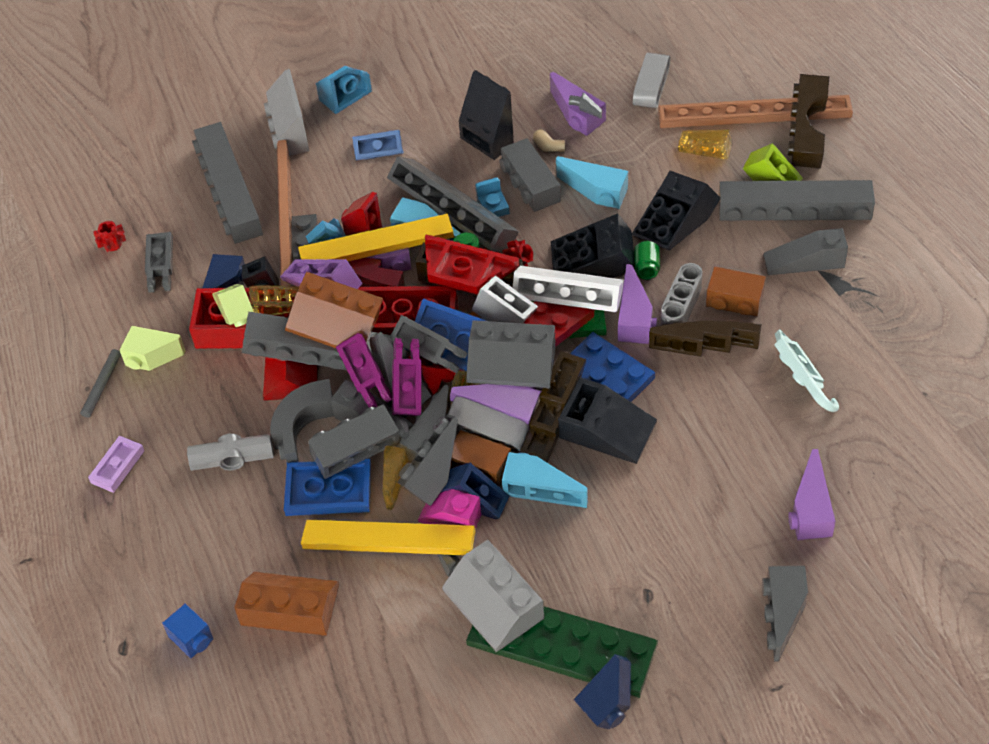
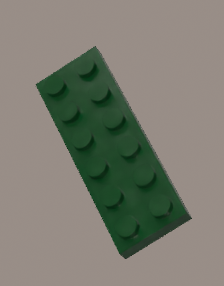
M543 606V620L497 652L473 625L466 639L467 646L585 682H590L615 654L620 655L631 662V695L638 698L641 696L658 646L657 639Z

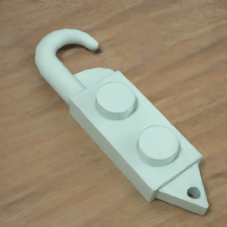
M779 329L775 333L777 342L774 345L780 352L779 358L793 371V378L800 385L807 388L821 407L830 412L838 411L839 404L837 400L832 398L829 401L821 390L824 388V380L799 344L791 341Z

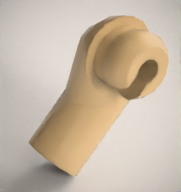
M541 129L533 134L534 142L543 152H565V140H553L546 131Z

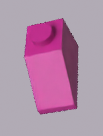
M455 489L441 492L431 506L425 503L418 522L423 524L471 525L476 529L482 516L480 497Z

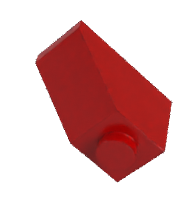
M371 192L355 200L343 212L341 222L345 235L349 236L382 228L377 193Z

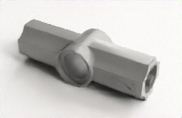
M225 434L218 439V442L188 446L187 456L191 471L218 466L224 470H237L244 465V462L274 458V449L271 434L244 438L237 434Z

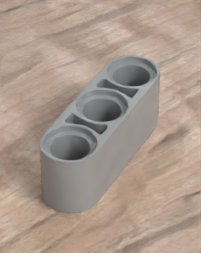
M646 53L635 85L633 105L649 108L658 107L669 72V55Z
M686 263L680 267L662 305L661 326L688 321L702 289L703 271L699 265Z
M463 397L454 398L448 415L455 416L458 419L456 431L462 430L471 434L476 433L492 442H501L511 448V453L520 452L529 430L527 423Z

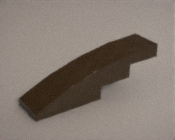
M694 321L651 327L649 331V348L702 357L703 349L730 353L731 345L758 349L762 324L736 321Z
M560 351L552 369L550 388H543L539 395L540 403L529 423L530 431L519 453L537 456L548 463L559 438L558 419L579 378L582 376L586 359Z

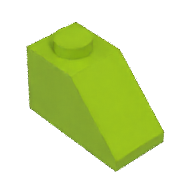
M773 143L751 152L742 168L753 181H802L803 179Z

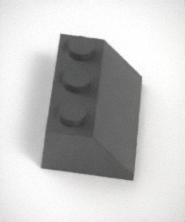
M473 320L468 347L467 383L550 388L555 354V325Z

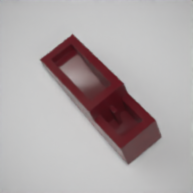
M365 257L348 261L362 282L360 287L405 286L403 271L382 268L380 259Z

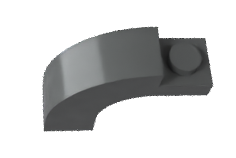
M329 379L311 382L295 389L277 406L272 416L270 433L275 450L279 449L281 460L286 459L287 463L299 462L297 437L300 431L312 421L334 416L331 404L333 393Z

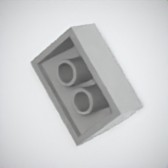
M290 69L281 74L266 92L268 102L264 103L266 116L272 117L267 120L270 132L276 133L271 135L274 148H277L279 140H286L289 154L295 155L308 152L309 146Z
M488 539L462 557L442 587L446 595L496 652L544 619L543 600Z

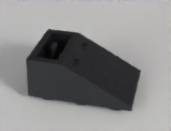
M474 70L458 120L460 138L493 160L501 156L502 147L514 143L511 92L506 87L500 86L491 80L488 76Z
M670 170L632 232V235L644 241L654 242L659 247L670 251L709 219L721 197L708 184Z
M618 213L551 241L552 268L556 271L614 278L626 272L627 264L632 265L636 269L634 267L632 230Z
M580 377L558 419L559 438L637 464L657 423V419L606 385Z

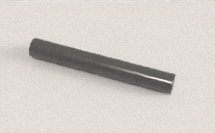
M111 350L80 412L82 416L87 418L91 416L121 356L119 350Z

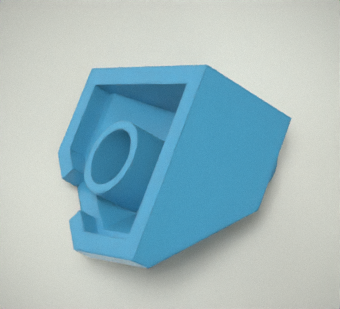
M348 66L336 70L316 83L319 101L335 114L372 92L370 75L365 71Z

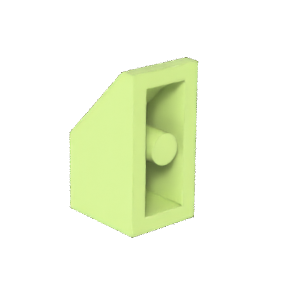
M235 284L212 293L218 308L229 325L234 323L235 327L246 324L248 311L254 312L243 285Z
M131 326L120 348L125 366L136 370L143 369L149 371L183 356L186 351L179 334Z

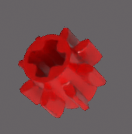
M113 221L102 222L97 228L98 231H93L97 247H104L107 252L120 249L122 242L126 241L122 225L116 226Z
M525 240L507 242L508 248L502 250L503 254L522 259L523 266L529 267L527 263L532 262L534 256L531 246L525 244Z

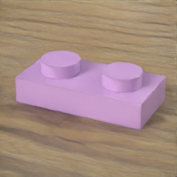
M119 436L89 475L90 483L114 493L143 454L144 448L142 444Z

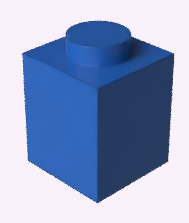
M186 604L162 622L168 637L190 658L204 651L214 639L208 624Z

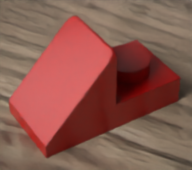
M419 357L421 359V379L427 384L428 392L432 397L438 392L441 381L451 382L452 380L464 379L465 371L459 370L456 374L439 364L435 365Z

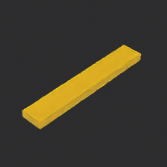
M447 213L298 247L301 259H346L347 261L422 245L425 242L426 234L450 239L454 238V233Z
M306 520L301 546L303 549L465 555L473 550L476 531L475 527L471 525Z

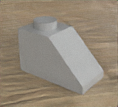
M494 276L480 289L472 311L486 321L523 323L536 311L538 306Z

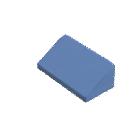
M400 130L352 137L356 161L403 154Z

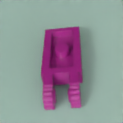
M357 333L336 346L357 391L362 394L369 408L378 407L375 398L369 391L377 386L381 397L386 402L392 400V395L384 383L385 379L362 334Z
M395 338L393 344L394 359L392 360V415L420 416L421 359H419V340H411V359H402L403 343L401 338Z

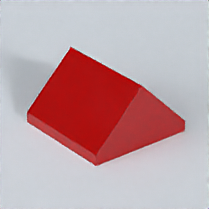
M265 357L263 400H283L295 389L318 381V365H307L300 362L282 361Z

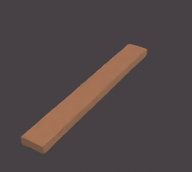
M828 96L825 111L813 114L808 120L852 118L853 109L850 96ZM797 98L658 105L660 128L795 121V117H791L792 102H797Z
M279 140L277 142L280 276L293 262L290 154L286 140ZM281 279V288L294 287V285Z

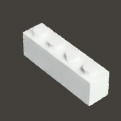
M520 266L514 272L513 289L532 301L617 312L621 306L624 280Z

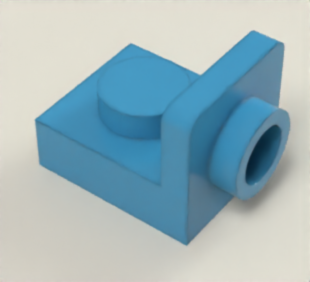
M498 177L475 184L477 203L498 217L510 214L509 205L501 192Z
M333 218L329 223L322 220L306 236L309 244L346 235L339 220Z

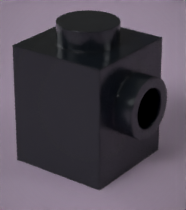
M266 256L242 265V280L247 288H279V279Z

